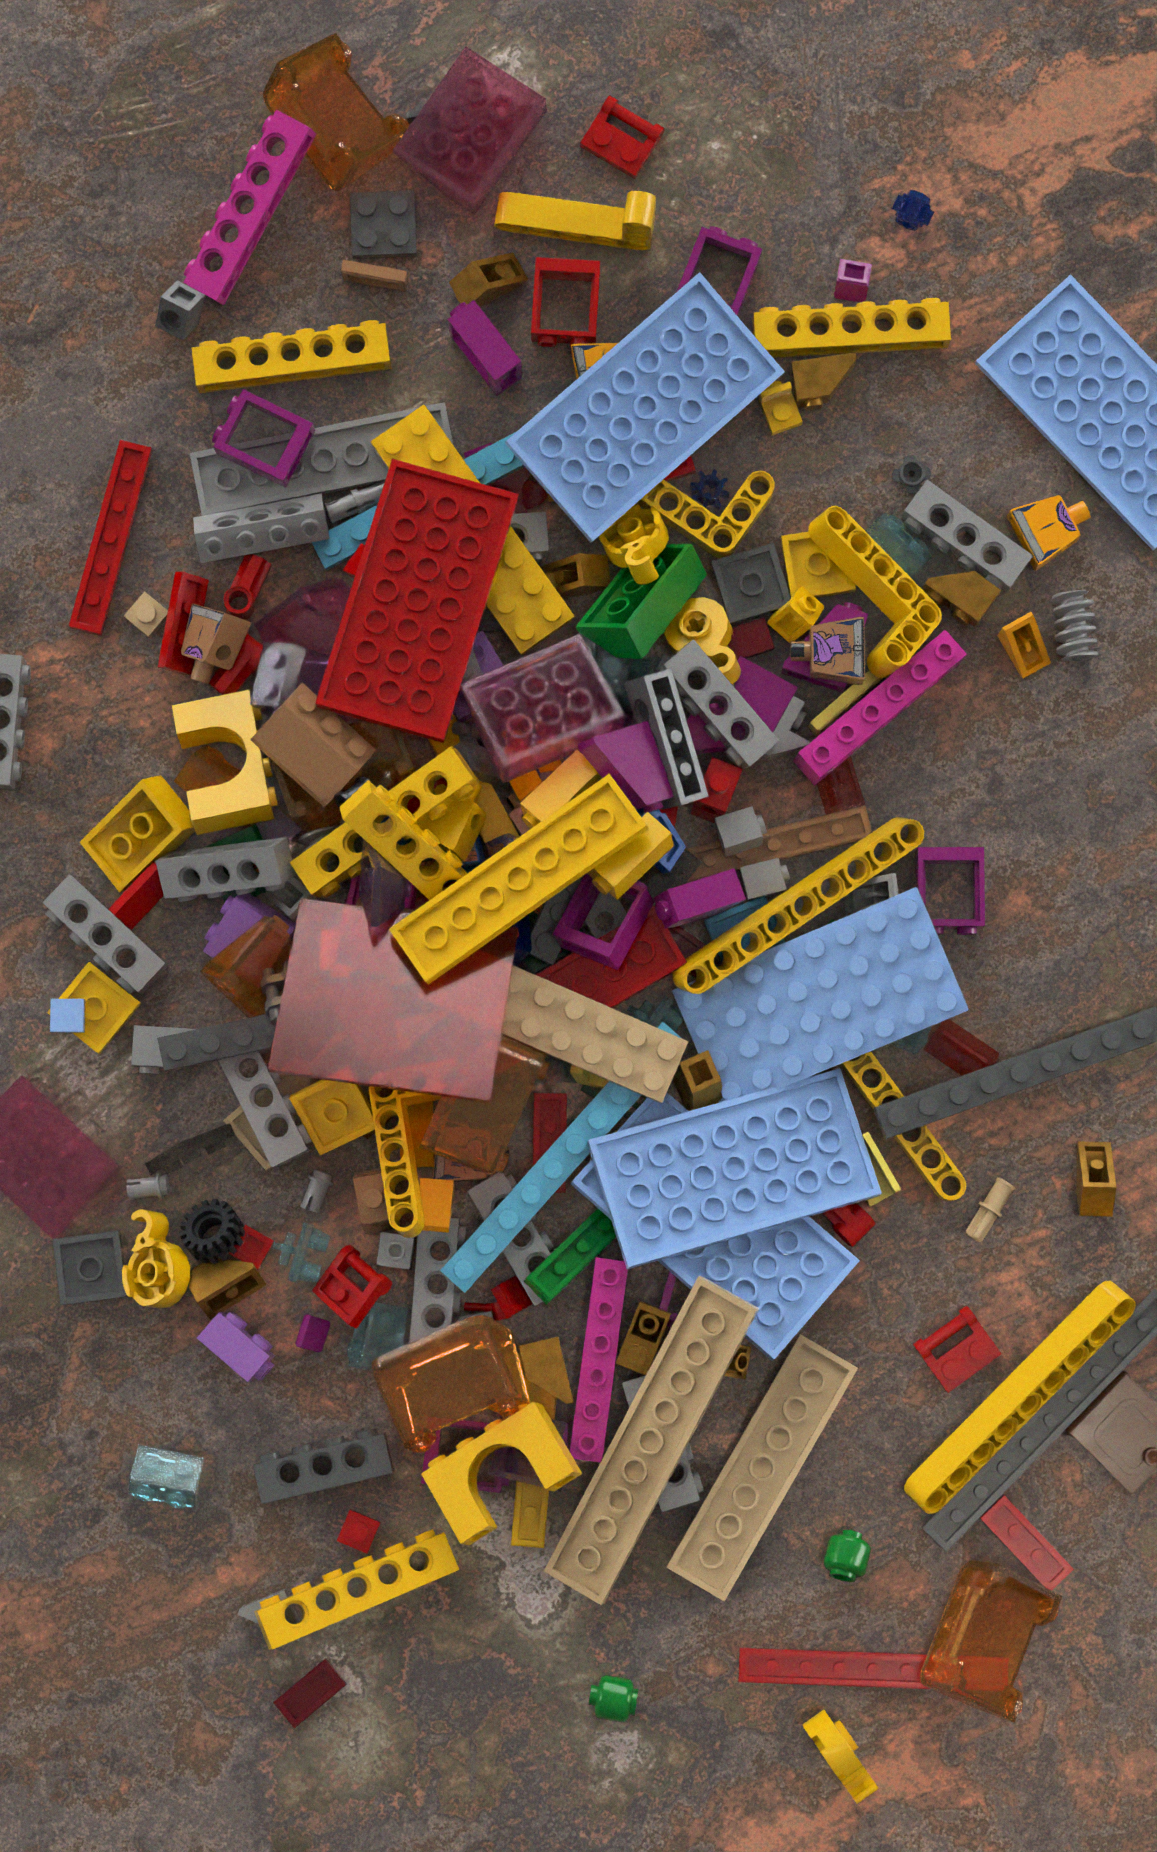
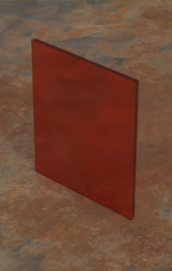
M301 898L298 903L299 910L270 1060L267 1064L268 1072L490 1103L493 1097L492 1088L516 943L519 937L518 928L509 927L428 985L389 930L411 913Z

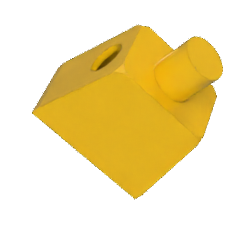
M479 783L473 787L475 792L462 801L456 799L447 805L448 811L443 816L434 821H431L429 818L419 825L422 831L427 828L440 841L439 847L447 852L451 850L463 861L468 857L486 819V812L474 802L483 788ZM443 784L438 785L434 792L436 795H440L445 792L447 787Z

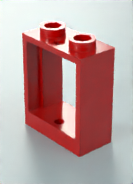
M536 257L531 342H537V345L542 347H555L557 343L570 344V347L572 344L596 343L601 261ZM543 279L591 282L588 332L540 329Z

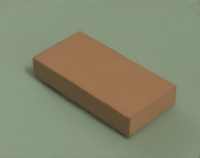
M343 260L341 273L344 281L398 291L407 290V271Z

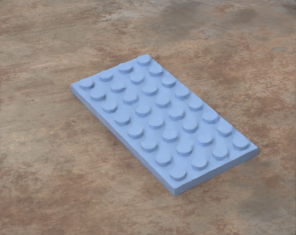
M699 272L512 435L505 444L591 543L785 371Z
M1070 274L982 354L975 364L1154 551L1157 548V364Z
M918 887L768 949L701 994H693L679 988L672 990L698 1054L709 1051L721 1078V1094L723 1098L719 1103L772 1087L779 1090L969 1010Z
M840 1068L805 1078L779 1090L772 1087L587 1141L626 1269L868 1200L882 1194Z
M666 1093L662 1103L646 1098L618 1131L685 1113L688 1110L668 1093ZM591 1159L573 1179L571 1185L610 1218ZM810 1217L658 1260L690 1290L698 1276H702L758 1307L759 1310L745 1338L771 1361L779 1355L860 1261Z

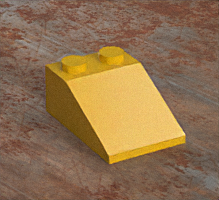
M162 775L142 779L80 843L119 892H123L153 861L156 863V860L176 850L195 832L191 821L190 810Z

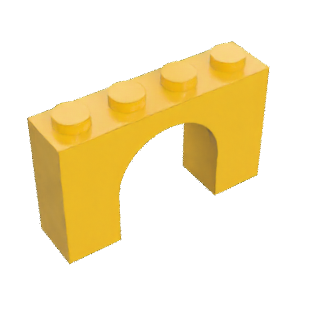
M244 690L172 705L176 734L182 749L214 742H229L241 747L247 753L244 767L232 780L220 785L186 791L191 821L196 834L200 835L275 819L273 806H278L275 787H269L267 778L273 777L269 757L263 758L262 750L250 740L258 731L257 721L263 720L259 700L253 701L250 691Z
M576 750L520 803L523 812L522 820L530 829L601 780L602 777L584 755ZM648 812L642 816V819L649 828L647 831L587 872L593 878L594 886L602 894L607 895L610 893L618 900L674 846L671 832Z
M525 1401L512 1410V1416L504 1421L497 1419L489 1423L484 1428L485 1433L476 1439L469 1437L456 1445L457 1451L447 1457L446 1455H441L428 1463L429 1469L421 1473L460 1544L470 1546L498 1528L482 1501L477 1488L479 1468L485 1458L493 1451L503 1447L519 1449L528 1458L544 1488L549 1491L555 1492L582 1474L542 1404L534 1401L532 1403Z

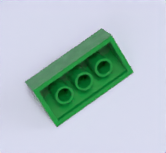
M667 544L665 549L653 560L659 577L648 584L636 583L629 569L621 568L576 625L577 631L616 658L642 659L648 654L652 645L665 632L666 627L676 614L681 611L683 605L707 576L693 545Z

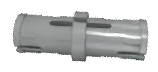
M385 480L360 491L354 489L350 491V495L324 504L330 522L333 524L356 513L361 514L366 509L378 505Z

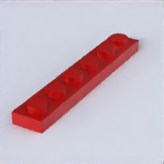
M124 440L119 441L69 622L71 629L102 636L153 452L151 447Z

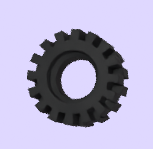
M212 1199L211 1205L205 1200L201 1202V1208H198L197 1205L193 1206L192 1210L194 1213L192 1215L188 1212L185 1214L184 1218L187 1222H181L180 1228L182 1231L179 1232L182 1242L197 1261L200 1259L204 1264H207L209 1260L212 1264H217L218 1257L223 1261L227 1260L226 1254L231 1252L234 1255L237 1252L234 1246H241L243 1240L240 1237L245 1236V1230L242 1228L244 1224L233 1208L223 1200L220 1203L218 1199ZM222 1224L220 1230L214 1236L203 1239L205 1232L209 1228Z

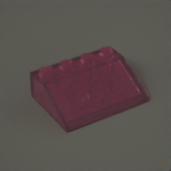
M465 46L393 149V153L445 196L475 215L547 112L546 98Z
M581 634L464 682L460 687L487 753L503 783L571 755L576 750L580 751L577 744L593 737L622 729L624 725L625 714Z
M21 1075L0 1097V1190L52 1239H56L121 1170L122 1166L29 1078Z

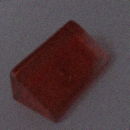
M851 756L817 783L826 815L865 805Z
M950 1019L940 1023L923 1049L961 1076L994 1065L999 1056L996 1050Z

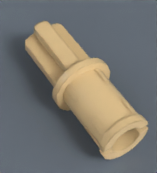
M997 1177L983 1202L979 1201L978 1205L980 1208L966 1229V1234L975 1241H983L996 1218H1001L1002 1214L1000 1212L1016 1188L1007 1181Z

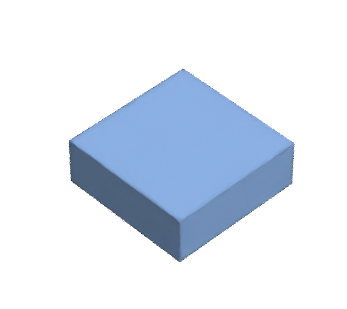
M51 999L50 1032L85 1033V999Z

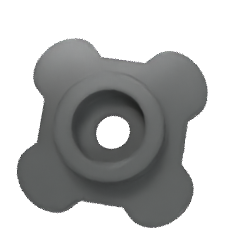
M908 455L904 458V463L901 467L893 471L892 479L894 482H900L904 485L909 494H916L919 491L920 484L930 478L931 471L928 467H924L915 456ZM913 472L914 477H909L908 473Z

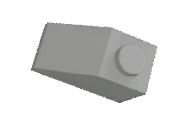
M134 1025L131 1065L140 1067L139 1073L159 1074V1069L164 1068L157 1038L196 1029Z

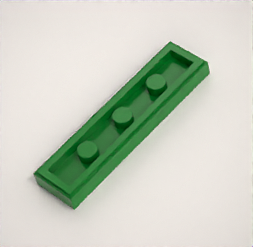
M597 1209L525 1278L524 1282L546 1305L616 1238L611 1219Z

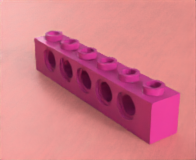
M277 109L273 116L270 115L265 120L262 127L263 135L258 145L254 144L250 148L246 157L248 163L242 173H238L232 181L231 195L227 202H222L215 214L217 221L212 230L206 231L199 245L201 250L197 258L192 259L184 271L186 278L183 283L222 305L227 301L316 136V133L310 127ZM284 142V152L279 156H272L274 144ZM268 170L269 180L263 185H257V175L261 171ZM247 199H253L254 207L252 211L242 214V203ZM231 228H237V239L234 242L226 243V232ZM221 256L223 260L222 267L218 271L211 272V260Z
M944 630L906 664L896 670L798 752L793 762L815 786L957 667L967 653Z
M595 1258L570 1445L572 1457L578 1460L601 1463L603 1459L628 1272L624 1261Z

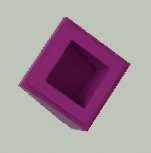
M840 259L834 298L865 302L872 264Z
M309 1314L304 1315L295 1342L296 1346L321 1352L331 1325L330 1321Z

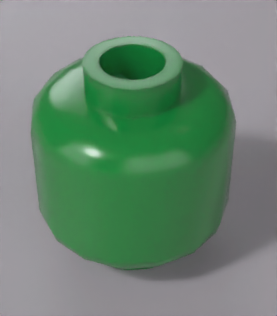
M843 1530L842 1534L830 1537L824 1557V1566L830 1571L829 1576L845 1582H855L856 1578L864 1576L871 1553L870 1545L862 1540L861 1533L853 1530Z
M604 1675L600 1678L598 1685H591L588 1705L595 1706L594 1713L597 1718L622 1723L628 1720L629 1715L635 1716L639 1689L634 1688L632 1680L628 1678Z

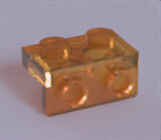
M205 745L191 755L174 782L186 792L226 783L236 777L241 770L226 761L219 750Z

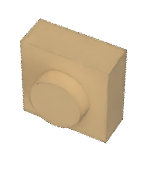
M144 591L126 612L124 618L150 639L165 622L168 610Z

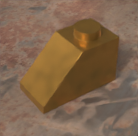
M512 252L472 261L449 284L460 303L465 302L469 304L474 300L478 306H483L519 287L529 279Z
M856 352L791 362L790 375L797 407L804 406V410H815L822 408L823 403H828L855 367L857 360Z
M578 553L540 566L562 598L592 594L606 589L611 582L607 555Z
M1078 1141L1076 1193L1079 1216L1113 1217L1117 1186L1111 1142Z
M218 1259L217 1264H212L209 1260L207 1264L197 1265L190 1271V1281L188 1284L196 1302L210 1320L218 1312H224L267 1285L253 1263L234 1260L223 1261L222 1259Z
M554 1337L519 1346L520 1353L514 1354L518 1373L525 1372L527 1380L566 1404L573 1403L574 1400L559 1338Z

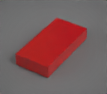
M154 861L108 909L130 930L164 896L157 865Z

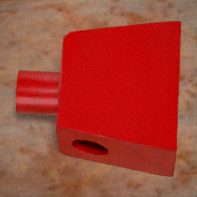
M713 756L704 775V782L709 797L694 801L691 815L714 824L716 817L726 815L744 768L736 767L734 764ZM704 806L709 807V808H712V809L715 810V811L709 810V809L705 808Z

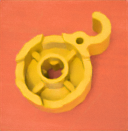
M635 504L599 536V540L608 558L614 565L628 568L636 583L648 584L659 577L653 560L665 549L669 536L662 517L655 507L651 506L650 509H641L639 504Z
M705 597L688 599L664 632L673 655L694 639L728 681L734 684L741 675V668L734 652L728 647L731 635H733V629L724 608L715 600Z
M140 1209L132 1213L131 1219L146 1222V1228L136 1237L135 1245L131 1249L134 1253L130 1257L128 1265H123L122 1284L126 1295L134 1298L139 1305L159 1309L169 1308L179 1302L187 1290L190 1281V1264L187 1255L179 1246L166 1241L169 1231L167 1217L160 1212Z
M822 1710L802 1724L856 1804L879 1789L854 1753L859 1747L840 1720L834 1723L826 1711Z

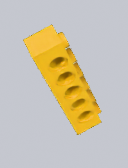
M926 298L921 300V303L908 304L907 300H893L888 305L877 306L875 302L865 301L857 303L856 307H843V304L831 303L824 305L823 309H811L809 305H797L787 311H778L777 307H764L759 309V312H754L752 319L753 335L773 358L854 352L948 348L951 341L949 302H940L939 298ZM913 317L919 318L923 321L924 327L918 330L912 329L908 325L907 320ZM885 319L890 322L892 328L889 331H880L875 326V322ZM847 321H853L858 324L860 330L856 333H848L842 325ZM814 323H821L826 326L827 332L823 335H816L811 331L810 326ZM781 325H790L795 330V333L792 336L784 337L777 329Z
M368 320L361 322L360 326L347 328L345 324H336L329 326L328 330L315 332L312 328L299 329L295 331L294 335L283 336L282 333L273 332L263 335L262 339L250 340V337L242 336L231 339V343L218 344V341H204L199 343V347H191L196 387L199 393L392 369L386 324H379L377 320ZM353 341H361L365 346L361 352L352 353L347 350L348 345ZM321 345H328L332 348L331 354L327 357H319L315 354V351ZM289 349H296L300 352V356L295 361H286L283 358L284 353ZM264 353L268 356V359L262 365H254L251 363V359L255 354ZM223 358H234L236 362L232 368L225 370L219 367V363Z
M450 746L388 792L394 798L392 802L399 809L402 807L407 808L410 799L414 797L419 798L420 808L413 815L417 820L415 824L420 828L419 825L429 818L431 821H434L443 816L448 811L446 806L454 800L462 801L475 792L473 787L480 783V781L460 752ZM440 778H445L447 781L445 792L436 795L434 792L435 782ZM379 815L373 822L380 824L388 816ZM345 822L289 863L311 895L319 898L323 895L324 898H327L341 888L339 883L349 876L353 879L362 874L368 868L366 866L368 862L375 857L377 859L384 857L368 842H366V847L362 852L356 853L353 844L360 835ZM405 836L402 838H404V840H408L411 837ZM337 855L339 866L335 871L329 872L327 861L331 856Z
M368 780L339 807L342 819L429 900L446 889V887H443L445 882L448 880L458 881L468 874L461 867L463 863L454 852L449 850L446 853L438 846L440 841L429 829L426 828L422 831L415 824L417 820L407 808L402 807L399 809L392 802L394 798L382 785L376 787ZM379 815L389 816V819L384 823L378 824L373 822ZM408 836L413 838L406 845L397 844V841L402 837ZM424 859H435V862L430 866L424 867L420 865Z
M434 1529L428 1530L415 1536L417 1543L404 1547L403 1542L384 1549L386 1556L373 1560L372 1555L353 1562L355 1567L353 1570L342 1573L341 1568L322 1575L324 1582L312 1587L310 1581L291 1588L293 1595L280 1600L279 1595H275L259 1602L261 1609L254 1611L268 1649L278 1648L458 1571L459 1567L445 1533L435 1534ZM416 1551L422 1553L425 1557V1566L420 1571L412 1569L409 1563L410 1556ZM385 1564L391 1566L395 1573L393 1581L389 1584L382 1583L378 1576L379 1569ZM354 1577L360 1579L364 1585L363 1593L356 1598L351 1596L347 1590L348 1582ZM321 1591L329 1592L333 1598L332 1606L326 1611L319 1609L316 1604V1597ZM291 1604L299 1606L302 1612L301 1619L295 1624H291L285 1619V1610Z

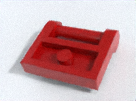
M609 95L581 140L580 147L635 179L662 137L665 128L658 123L653 125L619 105L618 100ZM610 116L616 117L648 136L644 144L609 124L607 121Z
M346 1245L337 1254L312 1289V1292L349 1326L357 1329L378 1298L389 1292L392 1287V1281L385 1274H378L360 1257V1252L355 1247ZM348 1267H352L369 1282L365 1290H362L345 1274Z
M967 1305L958 1311L959 1315L924 1340L920 1338L912 1344L947 1393L1002 1354ZM968 1325L973 1333L935 1359L931 1351Z

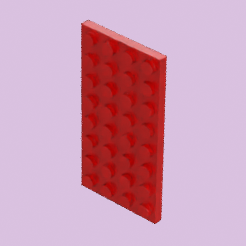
M396 459L391 460L316 698L315 705L318 708L444 743L519 500V494Z

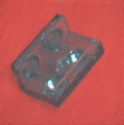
M884 513L876 518L866 532L913 578L933 556L928 552V546L921 539L913 538L904 530L905 525L899 518Z
M138 1445L129 1477V1495L146 1502L152 1500L165 1502L175 1508H194L204 1458Z

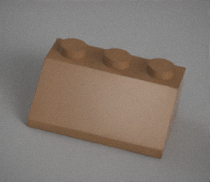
M302 682L250 740L325 807L334 798V795L360 770L376 749L338 714L318 708L315 705L317 695Z

